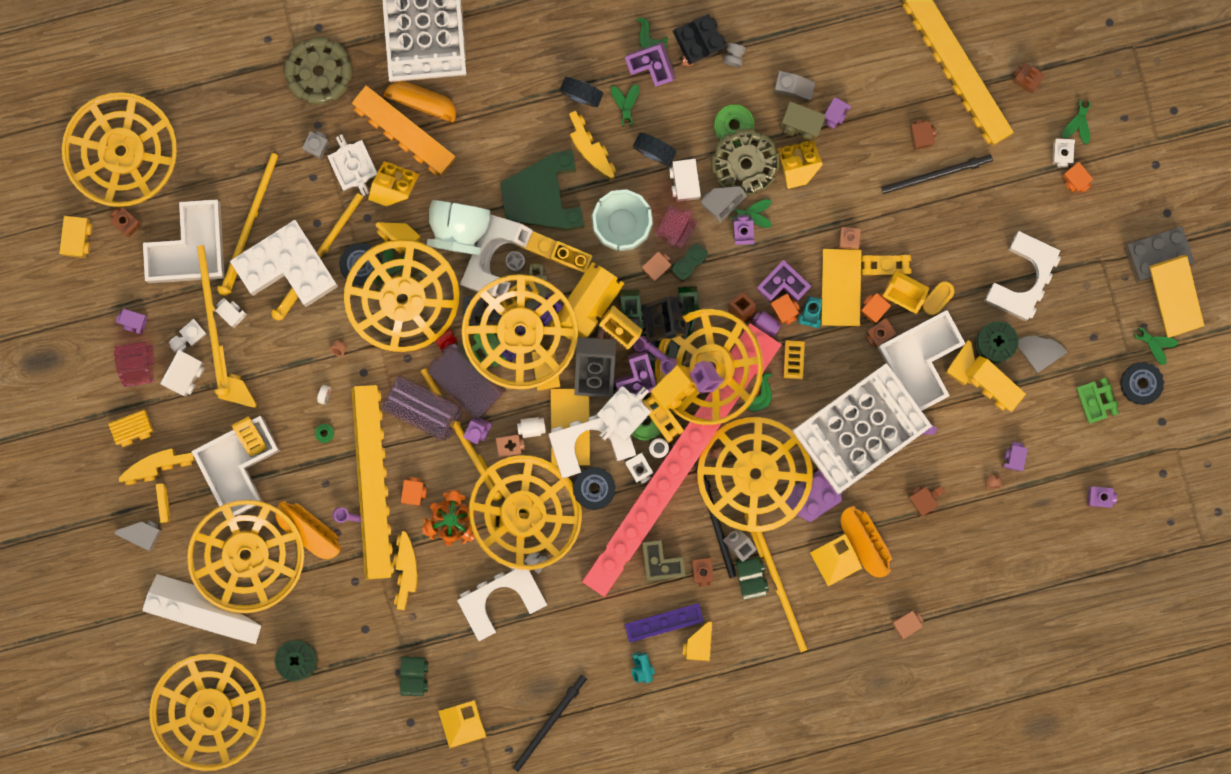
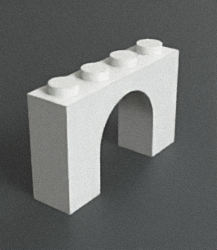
M490 214V222L486 233L476 244V247L481 248L480 255L472 254L460 285L478 292L488 283L500 278L492 275L490 271V260L493 253L498 247L506 243L526 248L533 230L520 223ZM507 281L500 283L487 292L494 298H497L508 292L511 283Z
M1018 231L1008 251L1029 260L1036 270L1035 284L1029 291L1017 293L993 283L984 302L1023 321H1027L1029 318H1033L1037 309L1034 306L1037 300L1041 301L1045 293L1042 289L1045 283L1049 284L1053 276L1050 272L1053 266L1057 267L1061 257L1058 256L1060 250Z
M599 416L589 417L588 422L582 424L580 420L570 423V427L563 429L562 426L551 429L552 433L548 434L561 478L581 473L574 451L575 441L585 431L598 430L603 432L607 426ZM614 432L609 435L608 438L611 442L616 461L636 456L631 437L625 441Z
M511 568L512 572L506 575L502 572L494 576L495 581L489 584L485 581L477 585L478 590L472 593L468 590L459 595L461 599L457 601L478 641L496 633L487 615L485 606L486 600L493 590L500 587L514 589L521 596L530 614L547 606L529 570Z

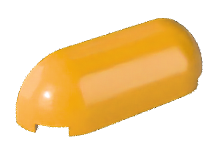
M406 81L392 83L386 88L382 96L383 98L454 123L456 118L455 105L448 97Z
M286 501L279 503L277 508L284 512L295 524L305 548L322 559L334 558L340 552L342 546L337 541L339 537L329 527L298 503L294 505L286 503ZM276 514L280 527L287 533H291L292 531L288 524Z
M855 506L847 508L841 515V526L860 562L872 576L879 578L887 576L891 572L890 561L892 557L871 518L865 511L861 512Z

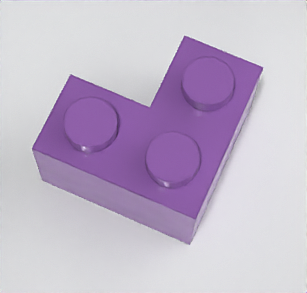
M664 42L628 53L625 56L630 74L649 69L655 87L671 82L676 78Z
M783 260L756 290L769 303L782 290L798 302L811 288V285Z
M646 350L627 355L632 374L614 379L617 390L623 386L630 393L636 395L642 387H645L649 391L648 393H651V390L656 386V381Z

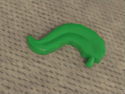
M637 18V22L642 24L639 35V45L641 48L664 42L667 49L668 44L666 42L668 38L665 37L663 41L651 39L649 36L650 25L648 20Z
M772 373L762 375L760 384L761 394L754 398L747 407L748 410L756 412L769 406L772 400V391L768 378L772 377Z

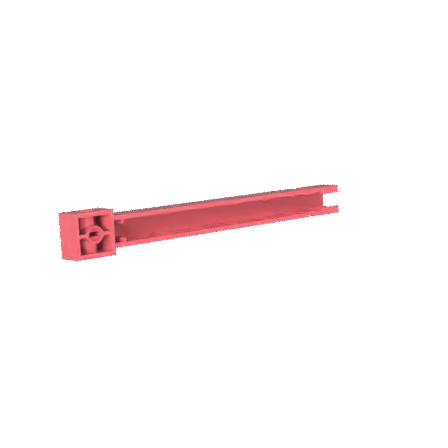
M749 323L748 327L756 336L761 348L764 372L782 344ZM744 331L739 339L746 348L748 358L755 357L757 353L754 343L749 334ZM735 344L730 352L733 359H743L739 347ZM758 364L749 366V376L744 390L753 376H757ZM744 367L735 368L733 379L739 385L743 377ZM729 385L720 389V401L728 398L735 392ZM712 392L709 393L705 401L712 402ZM740 396L720 407V418L728 415ZM700 406L694 416L712 419L713 408ZM692 422L688 424L607 544L604 553H601L582 581L584 584L602 596H606L623 571L626 562H629L721 424L701 425Z

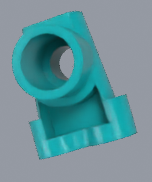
M808 296L803 313L799 314L797 323L820 328L821 319L819 317L822 299ZM815 303L817 307L812 310L809 308V305Z
M642 652L632 654L633 661L636 664V667L631 670L634 681L636 683H649L653 681L652 675L655 674L653 666L649 664L648 654Z

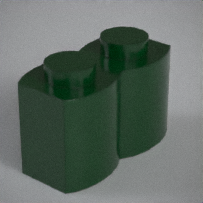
M699 243L692 245L685 257L675 263L672 274L681 282L688 280L692 276L694 269L704 263L708 251Z
M759 557L746 559L743 562L736 561L743 600L765 596L766 591H769L767 579L763 580L762 572H765L763 560L759 561Z
M401 657L400 696H424V692H428V680H424V675L428 673L429 661H425V657Z

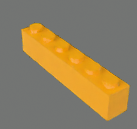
M365 86L352 102V105L355 107L353 110L359 116L365 115L370 119L368 122L373 127L383 129V134L391 141L393 138L399 142L398 146L403 151L407 152L409 150L414 154L413 158L420 164L423 162L429 166L428 170L435 176L438 174L443 176L456 160V157L368 86Z

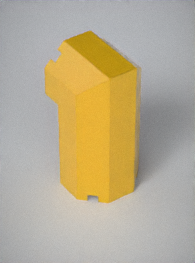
M593 262L568 298L576 315L578 337L590 338L599 324L597 318L602 319L624 286L622 281L618 284V278L601 266H598L596 269V265ZM564 304L558 312L560 325L563 328H572L571 318ZM554 320L550 324V327H555ZM564 336L568 340L572 341V336Z

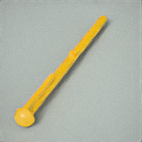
M271 153L232 259L245 252L243 250L251 231L253 221L257 218L258 209L278 159V155ZM231 262L222 286H217V291L222 296H227L231 293L237 276V272Z
M359 193L353 198L316 253L320 259L324 252L329 250V246L363 199V196ZM293 287L276 311L272 309L271 316L273 319L278 321L284 319L297 300L298 295Z
M199 245L197 246L218 387L214 391L216 395L223 397L229 392L223 345L219 347L217 328L212 312L215 311L212 301L205 246Z
M424 368L420 371L478 472L482 475L488 469L481 455H477L470 441L463 438L465 433L460 426L461 423L456 419L428 369ZM488 476L484 480L488 489L491 491V489L495 486L491 477ZM499 490L494 495L492 501L502 499L503 495Z
M744 513V517L748 525L749 514ZM756 518V526H760ZM750 532L760 558L764 557L770 575L776 584L777 589L775 591L779 595L800 652L806 651V644L763 533Z

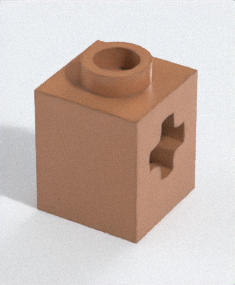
M841 227L838 249L858 250L861 229Z
M658 251L642 266V270L655 283L671 268V259L665 253L661 255Z
M519 435L496 438L499 458L522 455V450H525L524 439H520ZM509 441H512L513 444H516V447L513 448V451H510L509 448H506V445L509 444Z
M913 610L891 622L901 639H905L923 627L921 624L923 619L918 612L914 613Z

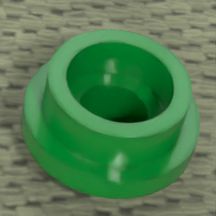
M321 424L315 430V437L321 443H328L334 437V430L328 424ZM322 430H327L328 435L326 437L321 436Z

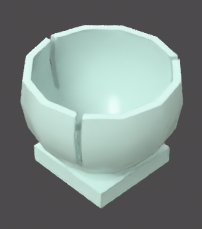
M625 189L610 191L598 200L599 202L595 205L591 219L593 232L604 246L616 251L635 249L647 240L653 227V216L651 207L642 195Z
M432 200L429 208V224L435 238L428 239L427 245L454 252L480 255L481 248L475 247V243L486 233L490 222V210Z

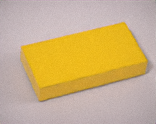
M156 484L160 522L168 523L171 521L167 487L165 484Z

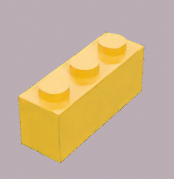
M979 356L965 373L970 378L968 381L978 388L979 386L982 388L983 391L981 393L988 399L993 398L996 401L994 403L995 406L1002 411L1006 409L1012 412L1026 395L995 365L982 356Z

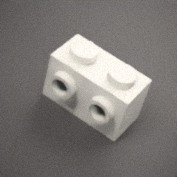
M689 159L672 162V167H669L670 179L673 178L674 186H671L672 196L676 197L677 202L699 199L701 195L696 160Z

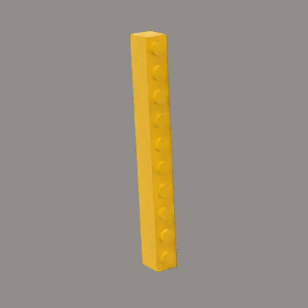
M902 0L904 11L914 19L912 21L917 31L920 30L924 36L922 39L927 47L930 46L933 50L932 56L937 63H941L944 68L942 69L944 76L952 81V88L957 96L960 95L963 99V107L967 112H971L973 116L972 121L977 128L980 127L982 130V137L986 144L990 143L991 147L1011 136L1014 133L933 0Z
M377 385L354 386L351 388L364 574L365 580L386 579L391 577L394 567L393 562H390L392 544L388 540V535H391L390 524H387L389 505H386L385 497H388V487L384 485L387 471L386 466H383L385 448L382 447L381 440L384 439L383 428H380L382 409H379L378 403L381 401V391L377 389Z

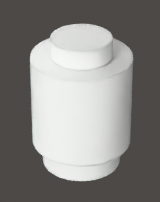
M544 418L520 419L521 423L517 424L518 434L523 435V438L541 436V434L546 433Z
M660 438L653 440L649 447L650 454L655 458L665 457L669 450L668 443Z

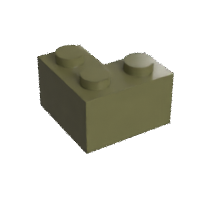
M790 102L780 129L789 136L801 133L805 139H817L826 115Z
M662 540L642 542L647 581L685 577L683 557L664 559Z

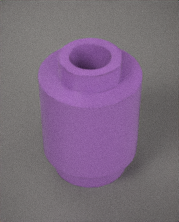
M765 311L762 314L758 312L752 320L755 323V327L772 338L781 327L778 320Z

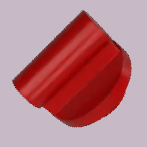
M448 329L435 342L442 351H450L457 344V339L453 331Z

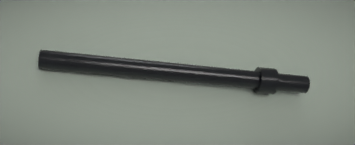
M991 154L980 158L973 157L960 164L883 186L881 190L883 194L966 169L973 170L979 168L980 165L993 162Z
M703 475L706 492L714 505L710 491V481H707L706 475ZM708 509L729 578L736 577L729 549L723 541L725 536L720 520Z
M581 674L575 684L568 688L566 696L512 767L514 770L519 772L572 699L578 696L580 688L587 680L585 676Z

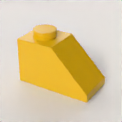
M969 340L965 342V345L962 346L945 374L963 386L967 382L971 384L968 381L970 378L965 373L975 362L972 344Z
M230 374L227 377L229 392L226 396H218V398L257 409L258 404L246 383L240 380L241 376Z
M712 622L705 623L687 639V643H683L682 655H686V659L710 661Z

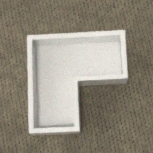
M218 200L179 202L181 240L143 243L144 272L147 283L202 280L197 246L199 245L205 246L209 279L225 278L221 203Z
M296 220L230 261L253 296L286 276L305 307L338 287Z
M948 310L877 348L885 363L888 364L922 411L950 396L932 362L965 345V342Z
M262 416L251 421L264 439L267 447L266 450L250 457L237 434L232 430L192 451L219 506L235 500L245 499L263 502L247 468L280 452V449ZM236 505L230 507L235 517L257 507V505Z

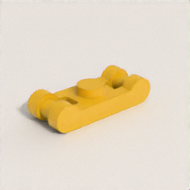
M911 255L862 256V262H864L862 275L864 276L893 275L895 270L904 275H912L909 266ZM871 262H876L877 269H871ZM896 262H902V269H896Z
M652 393L648 399L642 400L644 406L651 411L649 417L668 443L673 440L672 437L684 432L669 409H665ZM656 403L659 407L652 410L650 406ZM671 423L673 428L667 431L665 426Z

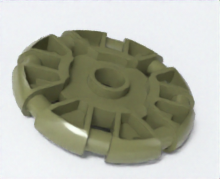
M310 37V40L305 42L302 40L289 52V59L285 61L284 76L288 80V88L298 99H304L309 104L322 105L327 104L326 102L330 100L335 101L348 89L347 85L352 80L353 66L352 62L348 59V52L338 42L334 43L326 37ZM314 47L315 52L308 54L307 49ZM326 47L331 49L330 55L324 53ZM297 58L302 60L300 66L295 64ZM341 60L343 64L340 67H337L336 61ZM321 66L324 68L321 76L314 75L313 70L315 67ZM300 75L302 80L296 82L295 76ZM337 76L342 78L340 84L335 82ZM307 87L313 89L311 94L306 92ZM329 87L330 93L323 95L322 89Z
M739 129L731 135L728 133L718 142L715 147L717 148L716 152L712 154L711 166L713 173L717 176V182L723 188L740 186L747 196L756 194L755 192L760 190L764 191L774 182L776 172L780 169V154L775 149L776 144L763 132L761 134L755 132V129ZM740 139L741 144L734 146L733 142ZM752 139L758 141L756 146L751 143ZM768 151L770 155L764 158L763 152ZM723 152L728 153L727 159L722 157ZM748 158L751 160V165L743 167L741 166V161ZM764 167L770 168L768 173L763 172ZM728 168L729 173L724 174L722 170ZM736 179L742 181L740 185L734 184ZM758 179L759 183L751 184L752 181Z

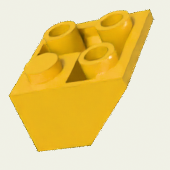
M814 140L777 149L780 154V165L788 189L806 185L823 165Z
M384 161L372 182L368 200L383 206H389L408 199L420 174Z
M378 222L375 225L378 229L376 232L385 241L388 239L390 241L403 239L419 242L422 239L406 223ZM406 247L393 248L399 254L402 252L405 254Z
M846 534L810 552L827 586L862 569Z
M476 700L438 711L449 748L487 737Z

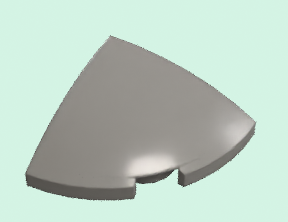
M1028 336L1018 340V349L1036 373L1068 353L1062 345L1050 338Z

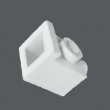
M1055 139L1053 141L1052 164H1057L1059 168H1068L1069 165L1073 164L1075 140ZM1061 150H1066L1067 156H1063Z
M223 298L216 305L218 308L215 311L233 328L247 316L243 310L239 312L241 308L234 301L229 303Z
M642 453L625 462L636 483L640 481L643 484L652 479L650 475L653 474V471ZM642 466L644 468L643 473H637L636 468Z

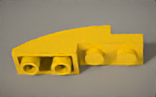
M576 111L569 113L571 122L576 132L570 134V137L581 156L601 175L611 181L614 180V174L617 172L613 163H608L606 159L609 155L605 146H600L599 142L592 145L591 143L594 140L590 132H586L583 127L586 123L582 114L578 115Z
M534 231L531 233L526 248L521 247L535 255L582 273L587 271L592 259V255Z
M175 449L160 451L131 466L119 477V482H125V485L136 484V480L144 479V482L156 480L155 476H160L159 468L164 471L173 469V465L180 464L181 467L191 466L192 462L196 461L193 453L176 455Z
M402 531V534L398 535L396 546H399V552L394 555L393 560L396 570L403 571V574H399L397 585L400 586V592L396 593L394 604L397 605V609L406 610L409 591L417 592L418 568L412 541L408 533Z

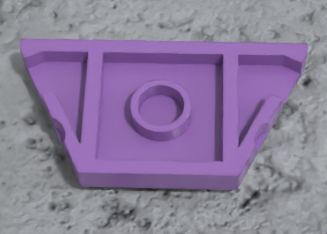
M820 470L813 474L808 499L797 514L808 522L813 521L842 501L841 493L837 494ZM800 482L794 486L792 493L785 501L791 510L801 500L806 488V482Z

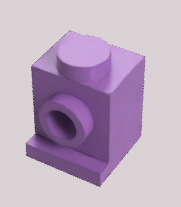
M834 97L825 113L824 124L832 129L836 127L837 123L842 124L847 115L844 111L849 112L851 106Z
M738 215L737 218H733L735 245L754 244L753 218L749 217V215ZM742 228L748 229L747 232L741 233L740 231Z
M123 309L122 312H119L116 323L123 325L124 330L134 332V329H136L137 334L143 335L148 317Z
M701 361L689 373L699 393L713 392L724 381L723 378L719 377L712 362Z
M474 416L463 438L476 444L480 440L485 441L492 423Z
M1012 442L1010 449H1006L1004 459L1007 460V463H1004L1002 468L1023 471L1028 448H1024L1022 443Z
M1088 487L1087 506L1113 508V504H1116L1117 493L1114 492V488ZM1101 494H1106L1107 499L1105 501L1101 500Z

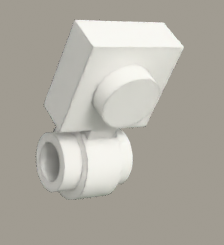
M193 319L179 331L183 337L179 338L177 335L169 341L170 348L174 353L178 352V350L183 352L187 348V342L193 346L206 335V332Z

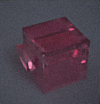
M670 205L656 230L655 236L666 241L667 245L682 250L697 224L695 220L691 219L693 212L687 209L685 212H682Z
M139 342L115 347V367L124 387L154 382L151 365H155L152 344L147 345L146 342Z

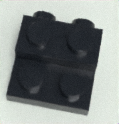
M709 14L672 31L689 65L716 55L726 48V40L723 35H719L716 29L717 22Z
M668 296L641 305L647 343L685 335L687 323L682 316L684 304L680 297Z

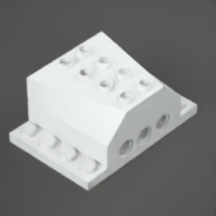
M382 0L389 82L466 75L465 36L461 0Z
M886 363L822 408L792 432L835 492L839 494L931 428L932 425Z

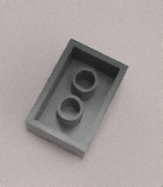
M1182 226L1124 246L1136 283L1152 278L1149 269L1151 265L1182 255H1187L1189 265L1195 262Z
M578 337L574 395L613 397L616 340Z

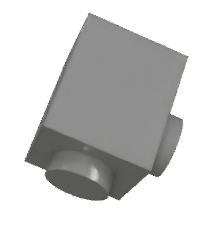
M310 131L302 147L303 151L322 160L330 144L326 139L327 136L318 131L316 133Z
M737 529L723 539L730 551L742 562L757 550L751 540L742 531Z

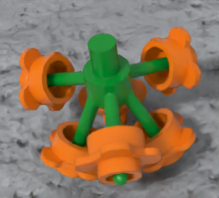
M450 490L449 493H443L446 501L437 504L434 502L430 505V509H432L431 520L423 519L424 525H422V530L426 536H430L431 540H434V535L438 534L439 538L445 541V545L451 546L454 541L461 538L463 539V544L475 539L469 521V507L465 503L461 504V500H465L466 496L460 495V491ZM459 505V509L457 510L455 515L454 508L455 506ZM457 521L461 523H466V526L463 527ZM445 524L447 525L443 528L442 531H439L438 527ZM454 525L461 530L460 533L457 532V529L454 527Z

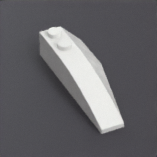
M159 574L156 575L148 591L142 610L253 644L257 643L262 627L241 613L227 611L213 605L202 596L195 585Z

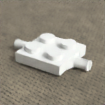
M343 135L337 136L336 140L340 148L327 157L343 191L352 187H359L362 196H366L365 192L367 195L370 194L365 183L369 179L376 177L377 171L363 141L347 144Z
M622 386L597 414L607 426L599 436L606 440L614 432L626 441L651 413L642 402V399L649 391L642 387L635 395Z

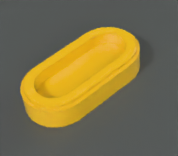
M949 282L939 283L926 297L922 305L923 311L927 315L938 314L953 297V285Z

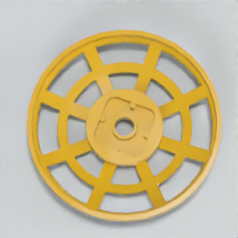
M109 93L87 102L71 118L63 136L62 159L70 180L86 197L106 206L126 207L150 199L167 183L176 164L177 140L169 119L155 104L141 96L130 93ZM111 100H128L126 111L111 112L103 115L97 105ZM136 102L153 110L161 118V121L152 126L146 119L134 114ZM91 110L97 120L87 129L83 138L72 136L79 120L85 113ZM113 118H125L123 128L112 129L107 122ZM132 121L140 122L148 130L138 136L131 130ZM101 125L105 134L100 142L91 141V135ZM165 127L169 132L172 144L171 158L161 156V144L157 133ZM153 137L155 144V155L144 153L143 142ZM70 143L81 146V158L85 169L74 174L70 163ZM119 146L126 148V153L123 156L116 154V149ZM87 148L98 150L99 161L91 166L87 157ZM142 161L153 162L150 170L142 177L137 170ZM158 164L169 165L163 180L156 188L150 191L145 182L154 174ZM103 167L111 171L110 183L99 178L95 172ZM131 173L136 181L127 185H117L120 174ZM90 176L96 183L108 188L105 199L89 192L79 181ZM139 187L144 195L130 201H113L116 190L124 191Z
M398 239L386 241L367 250L352 266L344 286L345 310L350 323L357 333L372 345L395 352L417 350L433 343L452 324L459 305L458 281L449 262L434 248L413 240ZM406 247L405 259L391 260L381 265L375 256L377 253L390 248ZM414 249L430 254L441 265L434 271H431L424 264L412 260ZM369 260L375 270L367 278L363 289L353 287L352 282L358 270ZM404 265L402 275L390 277L386 271L388 268ZM411 267L420 269L428 276L419 282L410 276ZM445 271L449 274L453 285L454 300H442V288L437 278ZM380 275L385 282L380 292L369 290L374 279ZM432 282L436 289L437 299H430L425 296L424 288ZM350 294L362 297V306L367 319L360 323H357L353 316ZM406 294L408 296L407 301L404 303L398 302V295ZM368 298L377 299L380 303L381 310L373 315L368 307ZM424 306L435 307L432 316L425 322L419 315ZM441 307L452 308L446 324L435 334L429 326L438 317ZM388 316L390 319L395 320L393 330L385 328L377 321ZM413 319L419 326L410 331H401L403 321ZM373 325L379 331L392 336L390 346L375 341L363 330ZM423 331L429 338L427 341L414 346L398 347L400 337L413 336Z
M508 275L488 283L472 298L463 319L462 339L470 362L486 379L506 388L530 389L550 382L567 367L577 346L578 324L569 300L553 284L532 275ZM517 280V291L504 293L496 299L487 292L500 283ZM525 280L540 283L551 289L554 294L546 300L536 293L525 291ZM517 296V307L507 311L500 304L501 301L507 298ZM482 297L489 306L482 316L481 324L479 326H469L472 310L477 301ZM525 297L533 298L542 303V305L535 311L526 308ZM559 299L563 301L569 312L572 328H563L560 325L558 314L553 308V305ZM495 309L502 316L498 325H486L491 311ZM547 310L553 317L555 327L543 326L540 316ZM522 325L525 327L526 333L518 335L515 332V328ZM480 333L482 344L489 354L481 363L471 348L469 334ZM486 333H497L500 344L494 350L488 342ZM543 334L555 335L553 344L548 351L540 344ZM560 336H572L569 351L559 365L552 358V355L558 347ZM505 349L516 353V363L508 362L499 355ZM535 350L541 356L540 359L534 362L524 364V353ZM493 361H496L506 368L516 370V381L500 378L489 372L486 368ZM544 362L553 370L540 379L523 382L524 370L536 368Z
M701 309L684 315L683 319L687 323L701 317L704 328L693 332L686 340L681 336L663 339L658 349L666 354L670 341L676 342L681 346L676 356L677 365L682 366V359L686 350L693 355L690 367H686L690 372L701 361L715 363V370L724 381L712 392V402L697 398L699 391L695 387V391L686 396L679 407L672 410L681 418L692 423L717 425L736 418L752 403L762 381L763 357L756 336L741 319L726 311ZM709 315L723 316L736 322L733 331L730 332L723 328L711 327ZM742 329L752 339L757 356L748 358L746 348L738 338ZM713 333H720L729 337L724 346L714 343ZM705 334L707 345L697 349L691 344L697 337ZM734 343L739 347L743 359L734 360L729 352ZM656 357L655 376L658 384L666 374L661 370L662 362ZM758 364L757 380L753 392L749 395L744 390L749 376V366ZM744 367L743 377L739 385L733 379L735 368ZM729 385L735 392L728 398L720 401V389ZM738 396L745 401V404L736 412L720 418L721 406L732 402ZM692 402L702 407L713 408L712 419L698 418L687 413L685 410Z
M761 417L738 419L716 431L701 453L697 469L699 491L710 512L729 527L746 532L774 530L793 519L806 503L813 480L810 456L792 430L777 421ZM755 423L754 434L743 435L733 441L724 433L737 425ZM762 423L781 429L791 438L785 444H782L773 437L763 435ZM719 438L726 447L719 455L716 467H704L709 449ZM754 440L753 451L743 454L736 446L743 441ZM762 440L772 443L779 449L771 456L762 452ZM795 444L799 446L805 458L807 474L796 473L794 460L788 451ZM731 451L737 460L733 468H723L724 458ZM783 455H785L788 461L790 472H780L778 470L776 461ZM752 469L760 470L761 477L759 479H753L750 476ZM703 475H715L716 485L722 498L714 505L706 492ZM721 475L732 476L735 487L728 493L723 487ZM778 479L789 480L787 490L782 497L774 489ZM795 481L806 482V488L801 500L791 510L785 501L792 493ZM740 492L749 496V508L738 504L733 498ZM769 494L775 501L774 504L767 507L757 508L758 497ZM728 503L736 510L748 513V525L730 520L719 510ZM780 507L786 515L783 519L772 524L756 526L757 514L768 513Z
M519 455L498 461L479 477L470 496L469 521L475 539L491 558L510 568L535 570L552 565L571 549L580 531L582 508L573 495V483L569 477L561 478L557 466L542 458ZM525 463L523 474L512 475L501 480L496 472L498 468L508 464ZM532 465H538L547 469L559 481L550 487L543 480L531 476ZM490 476L495 486L489 492L485 505L475 503L479 487ZM513 481H522L521 491L513 494L505 486ZM530 482L539 485L545 492L539 497L529 492ZM564 486L572 500L574 516H562L561 503L556 493ZM498 490L505 498L501 508L490 506ZM550 497L554 503L556 515L546 514L544 502ZM520 509H524L528 513L527 519L520 518ZM474 510L484 512L485 524L490 533V536L482 541L475 526ZM490 514L500 515L503 526L497 531L493 529ZM545 522L555 523L551 535L546 538L540 530ZM561 524H573L569 540L558 551L552 542L557 537ZM506 532L516 536V547L507 544L500 537ZM534 535L541 543L532 548H524V538ZM496 541L504 549L516 553V564L498 557L488 547ZM545 548L553 556L549 560L538 564L524 565V554L536 553Z
M235 500L213 509L199 522L188 545V569L197 590L213 605L237 613L258 612L280 602L296 585L303 568V543L295 524L277 507L258 500ZM247 504L261 506L262 509L258 517L254 515L234 517L230 507ZM223 510L227 520L219 524L210 536L199 533L211 517ZM270 510L279 515L288 524L292 531L291 533L281 535L274 525L265 520ZM254 521L255 523L251 531H240L236 522ZM229 525L233 535L226 541L215 538L223 528ZM262 525L266 526L275 535V538L264 541L258 535ZM196 540L206 543L204 552L206 566L195 571L193 563V550ZM296 540L298 555L295 570L284 566L286 556L284 543ZM212 545L222 549V559L211 563L210 559ZM279 545L280 555L278 562L268 559V548ZM242 550H249L251 554L248 558L243 559L240 557V552ZM225 566L232 573L228 583L223 581L216 574L215 570ZM265 566L274 569L269 578L263 582L260 581L258 573ZM280 572L291 577L279 593L267 599L264 588L273 583ZM210 574L212 579L225 589L222 599L220 600L209 593L201 584L199 578ZM239 577H251L254 586L237 587L235 585ZM232 592L242 594L257 592L260 603L234 605L229 603Z
M201 654L188 657L176 663L160 678L151 697L149 709L150 724L157 743L171 759L195 770H219L239 762L255 747L265 726L266 702L258 681L242 664L222 655ZM200 660H217L227 664L223 673L214 671L199 673L195 662ZM187 665L191 676L182 681L175 691L165 688L166 681L176 671ZM234 667L241 670L249 678L256 689L255 691L245 694L242 687L230 677ZM215 677L220 680L216 689H205L201 678ZM194 681L198 692L193 694L191 698L181 695V691ZM227 682L237 690L240 695L239 697L229 700L223 693ZM161 694L171 698L168 709L170 722L158 726L156 710L158 698ZM259 698L261 716L258 729L256 730L247 725L250 714L248 701ZM176 701L186 705V716L177 720L175 719ZM243 704L244 708L242 722L232 718V707ZM207 706L214 709L212 717H206L204 714V709ZM189 724L196 731L192 741H189L178 727ZM228 725L238 729V732L230 740L224 742L221 731ZM173 730L177 738L188 747L183 757L176 754L168 746L162 737V733ZM243 733L254 737L244 751L232 759L229 758L226 748L237 742ZM203 735H214L217 746L206 747L198 744ZM195 750L206 753L219 751L222 763L199 764L190 760Z

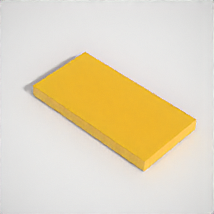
M823 249L821 326L859 327L861 250Z
M1187 255L1149 266L1166 336L1169 338L1203 327L1204 322Z
M551 389V429L560 426L566 429L570 427V423L579 420L581 424L588 422L589 396L574 395L575 389ZM590 430L581 433L575 441L574 451L579 466H590ZM551 446V462L558 466Z

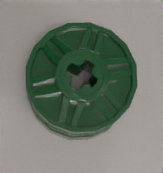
M1002 321L987 324L977 333L975 338V350L978 356L988 359L992 364L1001 363L1011 358L1019 345L1015 329ZM997 337H999V341L1002 342V344L998 345V347L996 346V343L993 342V340L997 339Z
M294 640L286 642L278 649L274 662L280 676L286 680L299 681L307 679L315 672L319 659L313 645L306 641ZM292 656H293L294 658H295V657H299V658H300V659L298 660V662L300 663L299 665H298V664L292 665V662H293Z

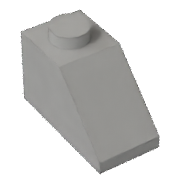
M779 71L774 93L811 101L815 82L796 74Z
M740 186L714 188L711 192L704 195L701 204L708 213L721 223L747 195Z
M148 520L147 523L139 522L116 530L114 534L148 551H152L162 530L158 529V524Z

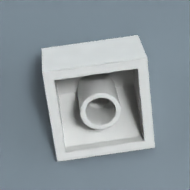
M178 350L160 384L187 397L188 394H192L196 386L194 384L196 378H200L205 369L203 367L204 363Z

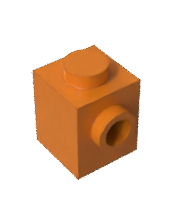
M1080 162L1061 176L1066 181L1065 186L1068 190L1074 191L1076 194L1080 190L1084 193L1091 187L1090 182L1094 180Z
M876 293L874 297L870 294L863 302L866 306L860 312L875 324L890 308V300L883 297V294L879 295Z
M788 294L770 303L781 324L786 322L789 325L797 320L795 316L799 314L797 310L800 308L795 299L791 300Z
M409 477V480H404L401 503L421 506L422 498H426L427 487H424V483L420 482V478Z

